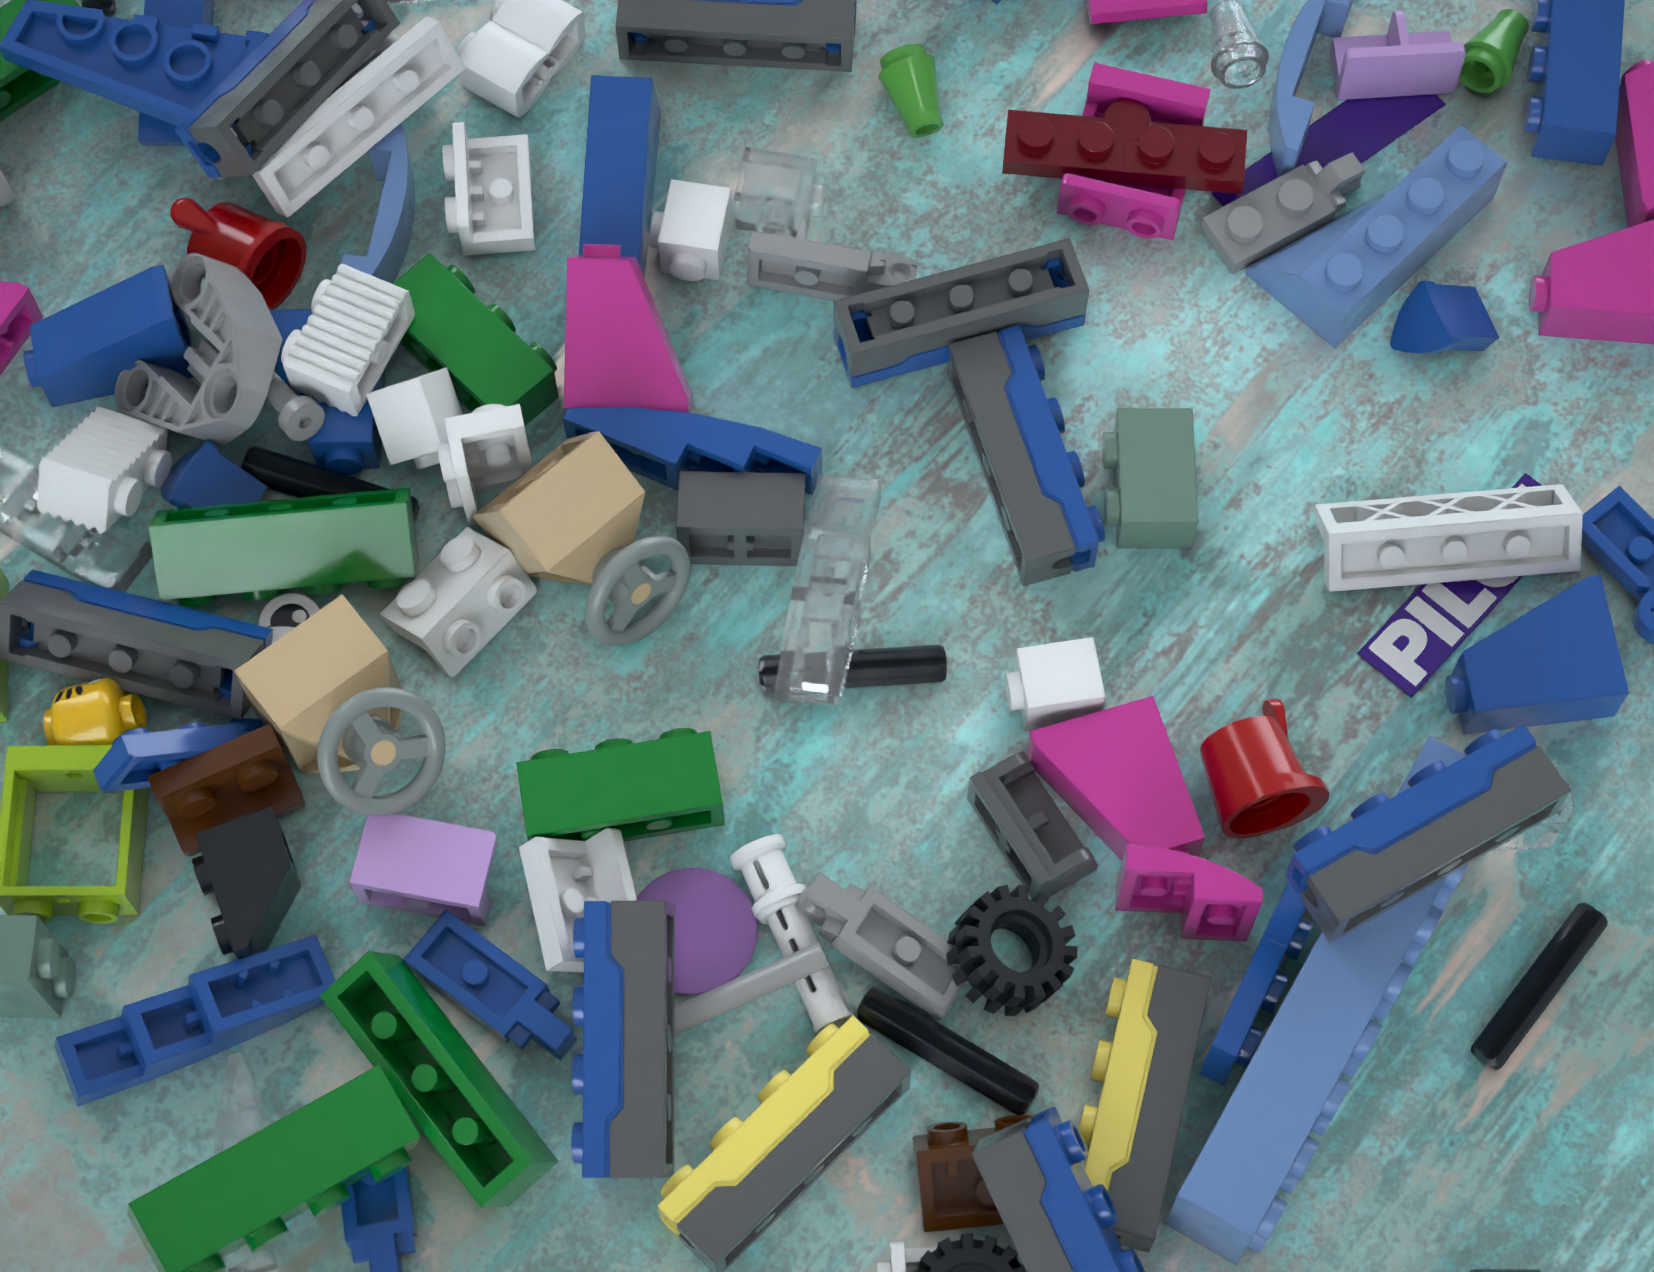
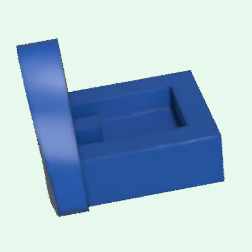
M1420 281L1399 311L1390 345L1392 349L1418 354L1440 353L1446 350L1484 351L1500 337L1475 287L1439 285L1433 281Z
M206 440L187 452L171 467L166 481L161 486V495L169 504L177 509L257 502L261 500L268 486L218 453L219 447L210 440Z

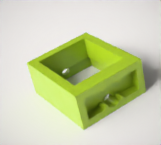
M112 745L7 746L0 809V907L7 915H37L44 924L51 922L52 916L78 915L77 917L81 921L94 924L114 923L118 921V915H139L150 787L114 791L123 792L115 886H27L37 792H104V790L100 789L93 770Z

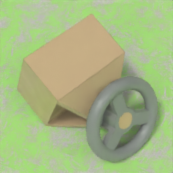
M599 431L566 439L472 515L492 541L511 550L525 574L529 577L592 586L585 608L586 624L592 636L606 645H628L645 638L655 631L676 609L689 582L690 559L686 549L679 541L669 536L656 535L634 542L645 491ZM653 555H665L670 559L671 569L654 574L644 565L642 560ZM662 594L658 602L645 615L629 624L639 608L646 605L652 597ZM609 599L617 607L606 622L605 606Z
M342 594L234 670L257 719H261L264 723L263 726L271 724L284 753L301 774H320L326 790L343 807L369 816L394 814L419 801L437 780L444 763L446 749L445 735L440 719L424 699L401 688L388 650ZM403 710L417 720L424 735L402 737L398 733ZM424 757L418 773L405 787L388 795L373 796L384 772L392 770L398 765L400 760ZM360 769L350 787L343 779L341 773Z

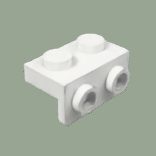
M465 122L452 123L453 144L442 146L446 181H455V196L445 197L448 233H459L464 256L536 250L528 134L468 139Z
M487 404L476 408L470 414L444 418L448 442L437 444L444 482H446L451 508L463 506L468 526L479 525L472 517L478 511L475 493L508 487L533 467L520 404L511 406Z
M466 527L456 538L449 541L443 547L441 553L412 582L405 585L399 591L397 597L380 613V616L392 631L426 650L442 672L450 677H454L536 594L537 588L529 576L525 574L510 549Z
M606 828L586 841L534 837L519 847L546 971L584 973V958H576L573 949L574 920L576 917H584V901H607L609 903L611 901H637L622 834L619 829Z

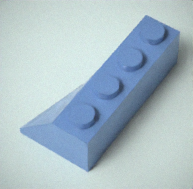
M1460 125L1395 187L1246 267L1245 274L1336 349L1494 199L1507 161L1464 126Z

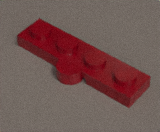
M1130 99L1112 103L1106 109L1104 118L1008 110L1002 174L1062 179L1063 174L1068 173L1107 183L1242 194L1245 178L1247 130L1151 122V116L1147 108L1138 101Z

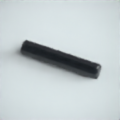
M259 446L250 447L241 464V468L268 486L269 489L297 498L389 489ZM411 496L415 524L420 506L418 505V500Z
M939 644L764 655L759 658L758 662L759 685L761 691L765 693L936 683L946 680L947 657L944 646Z
M1583 902L1577 904L1471 1046V1053L1477 1060L1493 1070L1502 1068L1607 927L1608 920L1604 914L1590 904Z
M873 986L861 1000L857 1009V1018L862 1023L1015 1115H1024L1030 1109L1039 1091V1084L1034 1079L880 987Z

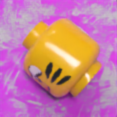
M101 678L61 689L54 696L51 708L45 711L43 725L48 745H112V742L119 735L133 729L146 728L147 716L143 702L136 693L129 695L128 691L121 690L114 680Z

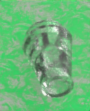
M1237 0L1221 1L1214 5L1209 13L1212 24L1211 71L1228 88H1247L1256 84L1265 75L1269 53L1246 16L1243 4Z

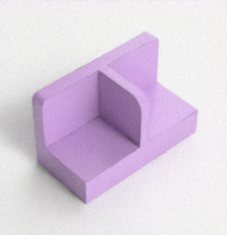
M1403 10L1393 11L1387 35L1334 37L1331 43L1330 57L1337 100L1454 93L1466 55L1464 43L1451 42L1450 31L1408 33Z
M402 814L367 815L349 883L359 903L437 918L446 909L464 923L486 927L492 903L486 885L497 845V838L492 831Z

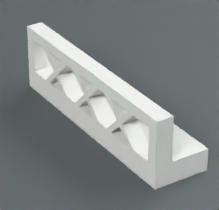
M1563 484L1315 504V523L1324 540V582L1329 592L1581 571L1583 513Z

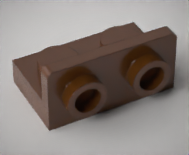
M271 724L147 776L157 802L170 821L184 855L189 857L201 852L195 833L268 807H272L277 818L301 809L305 805L304 797Z
M1004 1116L994 1121L995 1127L974 1130H968L967 1124L963 1122H942L928 1126L926 1128L927 1134L912 1137L924 1232L1004 1224L971 1153L980 1139L1029 1117L1032 1119L1033 1116Z

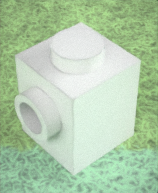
M671 179L664 212H654L649 237L650 247L658 248L661 272L671 273L676 278L685 281H699L703 278L720 281L733 220L731 188Z
M447 367L366 394L390 465L414 459L418 470L440 463L437 444L448 442L444 418L463 415Z
M1093 637L1016 649L1014 671L1006 672L1004 675L1005 689L1010 711L1021 710L1025 731L1039 729L1103 710L1105 692Z

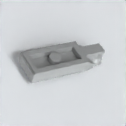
M1353 152L1328 163L1324 168L1321 167L1317 160L1308 163L1306 166L1303 164L1204 216L1200 228L1231 273L1235 274L1331 222L1334 219L1335 213L1346 206L1347 201L1344 199V196L1361 187L1360 181L1366 170Z
M752 230L747 253V283H749V286L836 301L914 280L917 275L918 261L891 252L882 255L876 251L872 253L871 251L859 250L842 243L826 244L798 239L786 233L770 234Z
M819 872L808 883L794 905L816 924L822 926L818 933L826 941L831 942L830 945L937 1021H940L948 1013L966 983L965 981L957 986L952 978V975L961 967L960 964H947L946 954L955 945L948 944L944 937L871 886L864 891L850 884L845 890Z

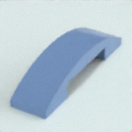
M1307 0L1287 37L1273 90L1269 120L1270 147L1278 177L1295 169L1309 129L1315 102L1295 96L1317 33L1332 38L1341 37L1353 0Z
M402 123L368 150L376 180L384 181L367 257L343 253L340 264H345L391 284L398 276L406 256L415 214V180Z

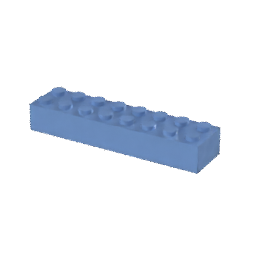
M1429 736L1397 795L1409 789V779L1426 766L1441 760L1448 767L1467 755ZM1468 865L1331 943L1321 932L1177 1194L1164 1223L1165 1225L1235 1265L1238 1264L1247 1248L1258 1254L1261 1252L1287 1205L1286 1201L1276 1196L1278 1190L1281 1189L1290 1195L1292 1194L1320 1144L1308 1137L1309 1132L1312 1131L1322 1137L1330 1121H1332L1351 1086V1083L1340 1078L1341 1073L1351 1079L1354 1078L1382 1028V1025L1371 1020V1017L1382 1023L1385 1020L1413 970L1410 966L1413 967L1423 947H1425L1443 914L1444 907L1453 891H1455Z

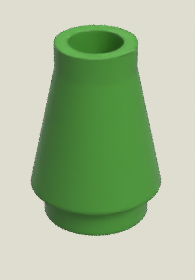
M1512 9L1501 10L1492 22L1464 44L1466 55L1459 79L1466 87L1478 93H1491L1497 88L1505 86L1510 81L1523 38L1529 30L1528 21L1521 13Z
M921 44L904 45L889 51L880 59L882 71L879 73L878 78L906 123L910 136L920 138L936 133L944 126L940 114L934 57L927 55L925 47Z

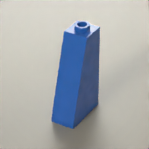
M591 75L579 255H583V244L621 245L620 257H636L645 279L661 123L660 105L652 78Z

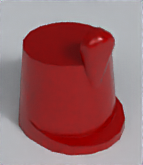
M180 198L172 204L170 212L172 221L179 228L192 231L187 246V255L198 253L237 267L260 291L268 309H276L292 293L301 277L306 261L307 245L303 235L281 221H274L229 201L218 203L207 212L191 198Z
M1272 698L1265 700L1262 706L1263 716L1248 717L1232 722L1208 736L1200 746V756L1221 830L1228 837L1240 839L1256 837L1291 827L1318 812L1329 800L1330 792L1327 785L1321 778L1305 772L1289 742L1285 708L1281 699Z

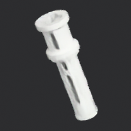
M774 834L744 845L735 851L729 860L734 870L742 871L755 901L751 908L754 917L760 920L762 924H769L782 956L786 957L819 942V939L809 917L794 906L806 886L804 884H797L783 853L787 847L784 837L781 834ZM831 966L794 982L812 1021L815 1034H819L831 1023L840 1028L852 1015L854 1016L853 1011L849 1009Z

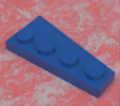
M26 0L2 39L0 52L4 60L178 126L269 34L247 30L246 36L220 33L219 27L215 25L193 22L192 28L160 24L158 17L135 14L134 19L106 17L101 9Z

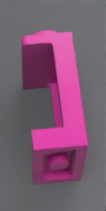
M1094 62L1082 116L1104 118L1106 109L1112 103L1130 99L1138 101L1147 108L1151 116V122L1203 126L1211 89ZM1065 173L1060 184L1057 213L1070 216L1076 222L1086 225L1101 223L1126 229L1141 238L1152 239L1161 237L1173 240L1186 189L1107 183Z

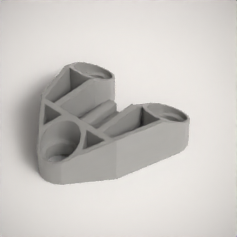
M191 253L181 259L176 266L172 276L171 293L175 303L191 318L190 322L208 339H203L198 349L189 346L183 356L190 363L187 370L202 384L201 387L172 369L137 360L134 363L137 364L136 367L130 371L123 370L119 374L115 386V401L119 410L125 414L181 434L210 440L225 446L249 429L258 417L269 391L283 339L262 294L243 272L228 263L198 253ZM205 275V283L201 291L200 285L202 282V278ZM148 381V389L146 395H144V390L146 387V383Z

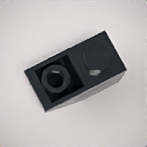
M272 807L195 833L202 856L193 858L192 864L204 896L215 893L221 914L212 917L211 923L223 955L234 952L236 957L241 959L266 951L302 886L283 828Z

